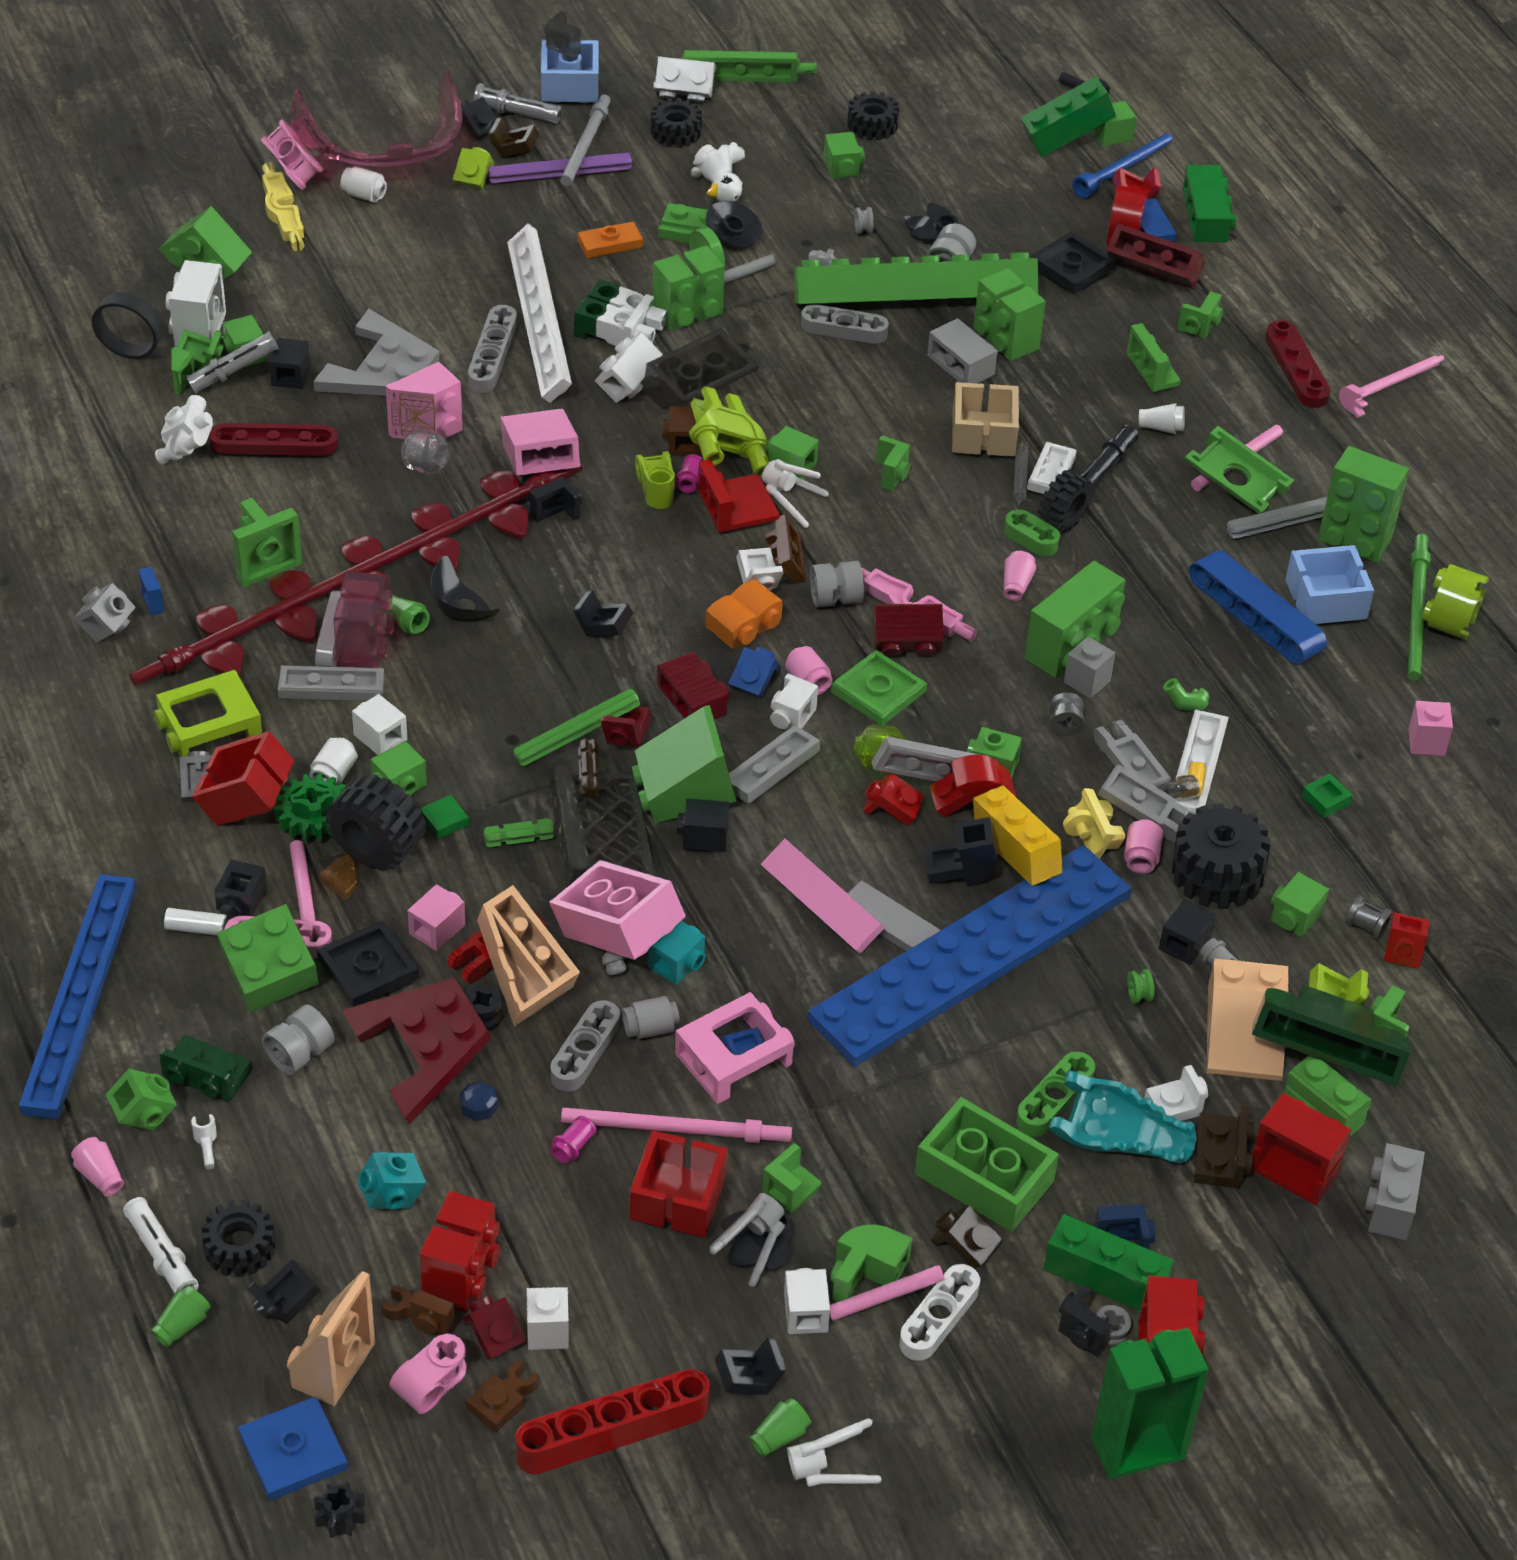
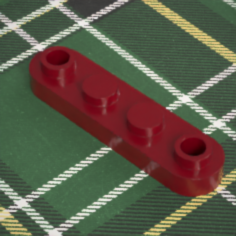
M1286 320L1271 322L1267 327L1265 340L1298 400L1310 408L1325 406L1329 400L1330 387L1297 328Z
M221 423L211 428L209 433L211 448L221 454L327 456L338 448V433L333 427L328 425Z

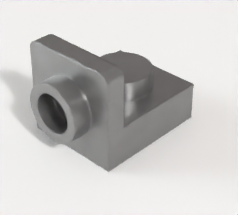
M194 751L188 753L187 756L179 757L182 802L195 801L192 795L202 775L208 773L205 769L212 756L208 752Z

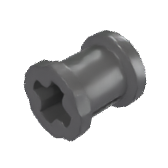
M1359 895L1353 902L1345 923L1349 926L1357 925L1373 933V938L1379 940L1390 923L1393 911L1390 909L1383 911L1365 902V898Z

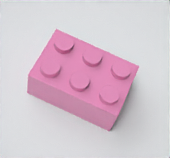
M599 860L549 902L566 938L633 960L644 955L662 936L670 933L674 926L686 917L671 881Z

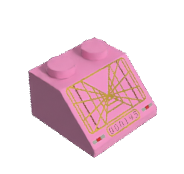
M440 362L386 386L388 433L392 438L437 443L463 430L461 381Z

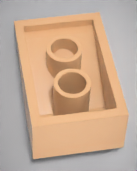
M1214 958L1208 984L1207 1073L1282 1081L1285 1046L1252 1035V1025L1267 988H1277L1288 992V966Z
M362 1271L330 1302L322 1316L317 1315L313 1319L309 1327L308 1337L301 1347L296 1346L291 1352L287 1368L290 1371L292 1388L312 1397L316 1396L317 1399L333 1406L340 1399L375 1345L370 1275Z

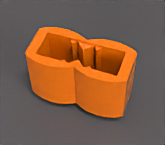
M753 579L739 586L731 595L724 596L715 601L706 610L705 627L730 648L736 649L742 645L750 644L755 639L757 633L773 629L779 624L782 618L783 601L759 581Z

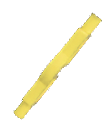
M266 162L262 166L264 175H262L263 187L266 193V214L270 220L278 224L283 240L290 241L294 251L297 252V246L299 251H301L305 246L302 241L304 229L300 220L298 206L292 205L293 194L285 181L283 173H276L274 164L269 162L268 167Z

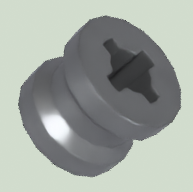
M1061 693L1051 699L1049 705L1051 713L1050 726L1056 734L1071 736L1079 733L1084 728V703L1081 697L1073 693Z

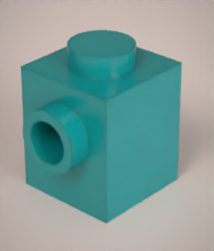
M680 921L670 933L662 936L649 948L648 967L677 985L691 971H697L704 963L706 958L705 935L696 927Z

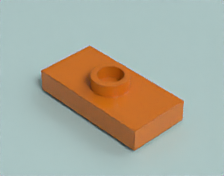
M634 221L577 232V241L586 258L643 247V238Z

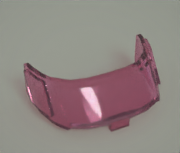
M449 71L443 73L439 93L440 122L435 136L421 148L414 149L412 142L388 145L387 152L377 154L338 149L327 140L317 127L300 89L294 90L290 124L306 147L319 152L323 160L349 168L355 166L360 168L385 167L421 162L449 150L453 146L452 141L457 137L462 127V107L452 76Z

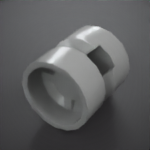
M956 223L948 224L943 227L926 256L939 255L940 261H951V255L969 254L970 258L976 248V239L974 234L965 226Z
M859 561L839 562L836 568L831 563L811 565L810 589L815 607L835 606L837 600H840L843 605L863 602L864 583Z
M308 1004L298 1008L287 1017L286 1023L274 1026L263 1034L261 1038L263 1048L269 1059L278 1069L288 1075H293L306 1065L310 1060V1056H318L333 1045L335 1041L333 1031L327 1020L318 1010Z

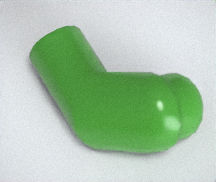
M1176 678L1169 679L1163 685L1164 691L1178 710L1194 712L1196 709L1203 711L1209 704V693L1203 688H1200L1199 691L1196 688L1192 693H1188Z

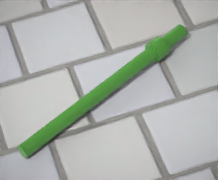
M1418 534L1415 537V551L1411 554L1410 563L1413 570L1407 677L1411 681H1417L1421 678L1424 629L1422 615L1425 609L1426 573L1430 568L1431 555L1428 552V536L1425 534Z

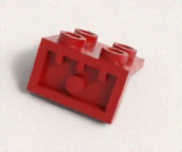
M711 459L698 462V493L718 533L779 519V512L759 474L724 480L722 472L716 471Z

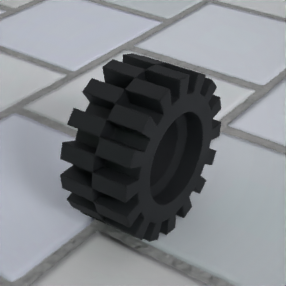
M870 91V95H867L866 92H862L861 97L855 95L849 101L847 127L854 134L857 133L859 138L867 136L866 140H871V137H876L877 141L881 140V136L887 139L890 137V134L894 135L898 129L900 106L897 100H893L892 96L885 97V93L880 92L879 95H875V91Z
M669 98L667 103L663 100L659 101L658 105L655 104L653 110H651L650 133L654 140L658 139V143L661 145L666 142L667 147L676 144V148H681V144L687 147L690 146V141L696 143L697 138L700 139L702 133L701 108H698L696 103L691 105V101L687 99L685 102H682V98H677V101H672V98Z
M1069 469L1062 471L1061 475L1058 474L1055 477V482L1051 481L1049 484L1050 489L1048 491L1045 490L1043 494L1045 498L1039 504L1041 506L1038 510L1039 518L1055 527L1061 533H1067L1068 530L1071 531L1074 528V524L1078 525L1080 522L1079 518L1081 516L1084 517L1086 514V507H1089L1091 504L1089 499L1094 494L1092 492L1094 489L1093 483Z
M242 1199L241 1206H236L235 1200L228 1201L229 1208L224 1209L222 1204H219L215 1207L216 1215L209 1212L206 1215V1222H203L201 1226L202 1245L207 1263L210 1262L211 1268L215 1271L221 1267V1274L225 1276L229 1275L230 1270H234L235 1277H242V1270L246 1269L248 1274L252 1275L256 1273L255 1265L263 1269L267 1266L266 1258L271 1260L274 1255L273 1249L276 1248L273 1220L270 1219V1213L266 1209L262 1211L261 1205L256 1202L250 1208L249 1200ZM236 1231H247L254 1235L251 1241L243 1245L234 1246L223 1242V1239L228 1234Z

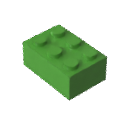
M1348 446L1333 470L1318 541L1334 547L1355 545L1360 557L1378 563L1392 541L1410 468Z
M1095 560L1031 610L1025 659L1054 678H1057L1066 670L1068 654L1084 639L1090 637L1100 643L1108 635H1114L1121 624L1119 617L1121 606L1125 600L1123 593L1126 580Z
M960 1097L918 1146L915 1175L965 1205H970L975 1211L1013 1232L1054 1182L1059 1154Z

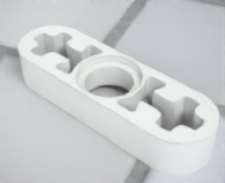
M957 1264L950 1267L944 1273L945 1280L936 1283L902 1326L899 1346L901 1352L907 1358L920 1361L932 1356L978 1296L980 1276L974 1268L965 1264ZM963 1281L967 1282L968 1286L963 1285L957 1291L956 1298L952 1296L955 1284H961ZM936 1305H942L950 1310L951 1315L944 1319H938L930 1314L929 1309ZM925 1326L927 1328L925 1341L920 1340L916 1344L911 1342V1338L917 1339L922 1334Z

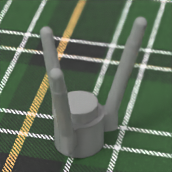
M760 1193L744 1214L710 1245V1253L713 1255L717 1254L745 1226L758 1235H763L765 1231L769 1232L750 1278V1287L756 1286L776 1238L785 1228V1225L779 1221L784 1215L783 1207L769 1195Z

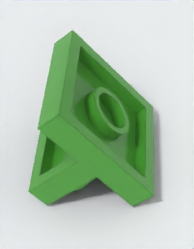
M253 498L240 502L242 516L239 517V525L241 528L232 531L237 580L243 588L302 564L299 519L294 509L291 507L268 517Z

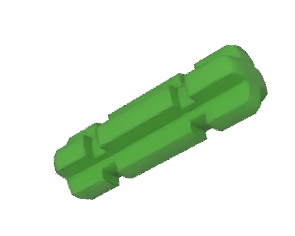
M550 818L538 819L535 824H532L531 820L503 824L504 828H499L498 825L484 828V840L489 848L499 847L502 842H506V845L534 842V838L538 837L540 841L554 838V825Z

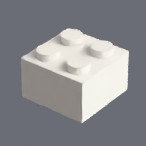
M185 260L181 271L176 272L174 288L172 291H168L166 296V309L170 310L171 313L169 334H173L174 347H177L184 329L213 339L216 330H220L226 315L221 264Z

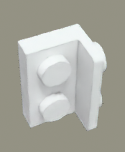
M658 57L656 81L653 84V89L655 93H659L661 98L676 99V95L687 96V100L704 102V98L711 99L715 63Z

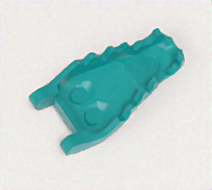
M1075 1071L1067 1072L1064 1085L1078 1094L1068 1121L1060 1117L1052 1118L1048 1129L1056 1136L1075 1147L1089 1151L1149 1155L1180 1164L1189 1160L1196 1144V1132L1193 1122H1182L1173 1116L1165 1114L1164 1108L1154 1104L1151 1098H1141L1136 1089L1128 1088L1122 1082L1092 1078Z

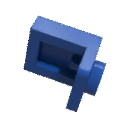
M744 647L728 683L730 687L762 699L773 672L778 674L781 669L774 658L775 654L760 647H757L755 651Z

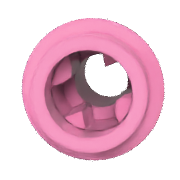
M1014 551L1005 560L1003 595L1008 600L1019 601L1022 599L1037 570L1035 558L1030 553Z
M91 1137L82 1141L73 1149L71 1157L74 1160V1168L101 1191L104 1196H111L123 1187L124 1181L106 1142H100L97 1137Z

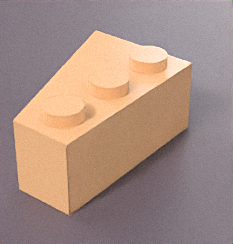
M513 885L483 904L477 921L513 1026L515 1027L573 988L580 971Z

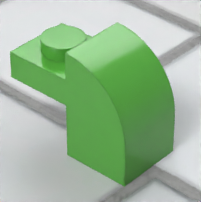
M874 1224L861 1225L847 1231L838 1240L836 1264L830 1275V1282L834 1283L832 1300L839 1302L852 1297L864 1277L881 1285L899 1280L910 1261L912 1238L886 1226Z

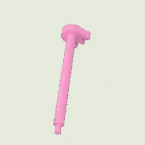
M1443 355L1438 357L1432 356L1360 388L1353 384L1347 385L1339 391L1340 403L1346 410L1354 414L1356 418L1365 415V411L1362 408L1368 405L1362 398L1434 368L1444 361L1445 358Z

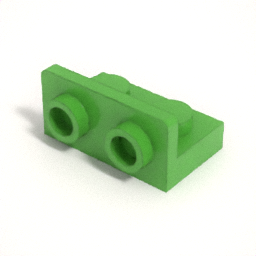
M1143 323L1131 325L1127 355L1152 392L1179 386L1180 378L1171 367L1167 354L1163 353L1157 345L1154 336L1148 332Z

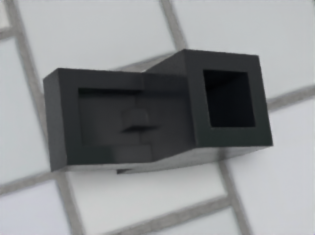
M991 817L955 823L957 842L924 848L929 883L965 878L968 887L981 883L993 874L997 867V853Z

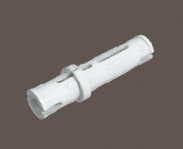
M137 1197L130 1200L123 1208L124 1215L129 1219L154 1259L153 1267L158 1275L165 1277L174 1294L177 1290L182 1292L186 1286H190L197 1291L199 1284L185 1264V1255L180 1248L174 1247L148 1206L146 1199Z

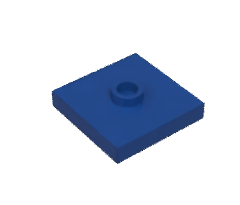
M316 1396L238 1427L239 1436L269 1501L348 1470L347 1460Z

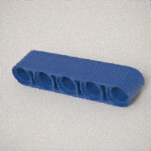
M1215 550L1190 565V578L1201 591L1291 663L1299 665L1326 648V636L1319 626L1222 550Z

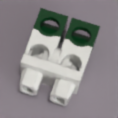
M599 279L588 293V297L583 300L575 311L574 336L586 339L590 334L603 338L609 344L617 346L625 337L628 336L632 339L642 332L653 343L655 330L662 331L666 325L667 311L654 307V296L648 294L643 296L638 292Z

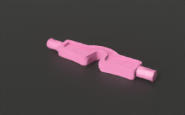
M861 568L864 592L886 604H942L945 636L951 637L955 633L969 642H973L977 637L978 630L963 623L962 614L947 607L933 596L928 595L915 603H911L909 600L913 596L914 591L911 584L894 578L879 569L869 572Z

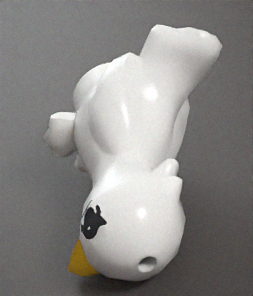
M732 142L729 146L722 145L717 150L711 145H705L695 155L693 164L699 166L692 168L691 176L698 178L703 175L708 181L712 182L711 188L706 193L708 196L715 198L719 202H736L742 193V182L737 175L731 173L732 164L743 160L745 151L738 147L735 142Z

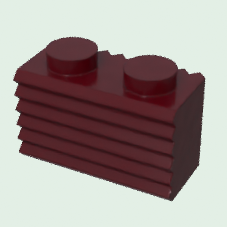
M875 604L873 611L874 651L878 650L889 657L899 656L905 652H916L919 656H932L936 652H941L944 643L943 605Z
M695 651L657 665V686L684 719L710 705L713 719H718L720 716L724 717L727 714V700H729L727 686L724 682H719L716 680V677H713L707 661L699 660Z

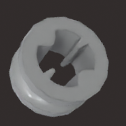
M860 207L855 208L854 223L857 235L862 234V231H867L868 234L873 233V212L871 207H866L864 211Z
M1116 1305L1101 1307L1096 1315L1105 1321L1111 1320L1113 1325H1119L1117 1331H1113L1111 1328L1107 1345H1117L1127 1338L1131 1326L1129 1314L1122 1307Z

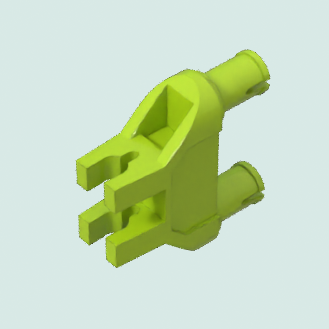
M704 386L701 390L704 401L694 398L690 402L696 423L689 431L692 442L700 447L703 460L711 459L713 465H717L724 459V454L721 450L739 454L741 457L749 459L753 474H759L762 479L763 471L770 463L766 453L768 441L763 430L746 413L739 396L728 393L725 397L728 408L723 407L715 389Z

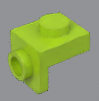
M473 147L472 149L462 148L453 177L454 183L483 190L489 167L495 165L490 153L479 147Z
M1320 963L1310 970V987L1363 1005L1369 995V988L1367 987L1368 972L1360 969L1352 977L1347 978Z

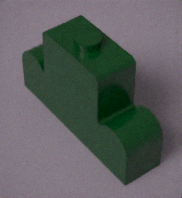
M1302 985L1298 998L1281 989L1267 988L1252 1025V1035L1394 1086H1397L1410 1055L1409 1039L1393 1029L1375 1026L1373 1024V1010L1371 1008L1307 985Z

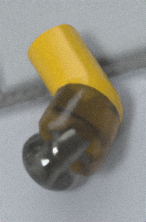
M1192 762L1188 768V775L1179 776L1176 780H1170L1167 784L1168 795L1175 799L1179 797L1186 799L1201 794L1206 772L1204 763Z

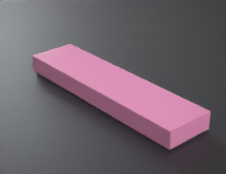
M784 838L761 863L773 877L859 954L885 928L787 839Z

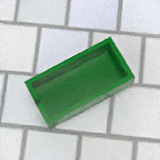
M1189 1327L1176 1331H1161L1148 1343L1146 1339L1138 1341L1126 1340L1110 1348L1091 1434V1441L1109 1480L1186 1459L1209 1370Z

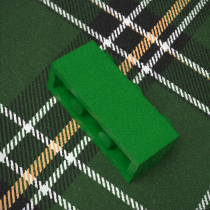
M1097 76L1020 119L1030 143L1040 158L1113 119L1116 117V113L1107 90Z
M1186 165L1182 189L1193 242L1228 243L1230 231L1235 230L1236 216L1235 213H1231L1232 197L1227 195L1228 179L1223 177L1221 165Z
M1063 1214L1048 1242L1043 1270L1082 1287L1086 1284L1092 1288L1093 1292L1140 1311L1142 1301H1144L1148 1275L1170 1277L1174 1260Z

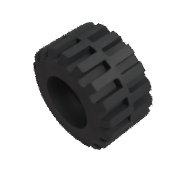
M362 774L358 778L355 777L327 809L326 822L329 824V832L334 836L336 843L357 862L381 871L395 869L421 840L426 829L424 828L425 819L420 815L422 812L419 806L413 802V798L406 794L397 784L395 785L390 780L384 777L380 778L374 774L369 776Z

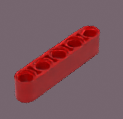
M682 1370L529 1420L521 1424L516 1432L517 1465L528 1474H542L702 1420L708 1412L709 1379L699 1370ZM692 1394L696 1395L697 1397L689 1398L685 1397V1395ZM648 1407H655V1408H658V1409H657V1410H647L646 1408H648ZM608 1420H618V1421H620V1422H618V1423H609V1422H607V1421H608ZM573 1432L580 1433V1435L578 1436H570L567 1434ZM533 1445L541 1446L539 1449H530L528 1447Z

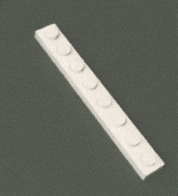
M527 224L507 243L541 397L551 403L559 395L565 393L568 387L572 385L537 229Z

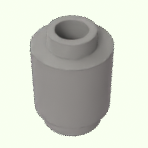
M667 996L632 1002L630 1007L622 1008V1019L628 1038L636 1036L639 1040L674 1032V1024L679 1023V1012L675 1001L669 1002Z

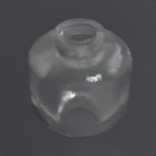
M421 429L410 432L401 448L404 464L411 470L425 474L439 472L447 464L450 455L448 444L443 436Z

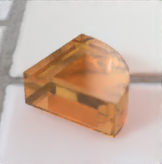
M348 854L343 855L320 872V881L344 900L353 893L357 883L355 865Z

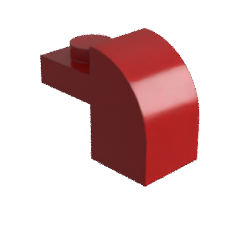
M1135 185L1119 186L1113 203L1106 245H1109L1117 224L1140 231L1149 190L1141 189Z
M967 755L951 761L953 772L930 785L936 812L943 818L972 802L974 797L1000 786L1006 787L1017 797L1010 771L999 761L986 755Z

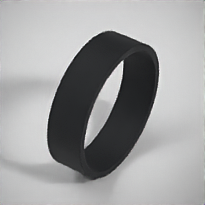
M116 292L103 298L92 316V328L98 340L107 349L125 358L140 359L149 356L163 336V323L157 311L147 301L130 293ZM116 306L136 313L151 329L153 342L138 345L119 338L106 325L102 309Z

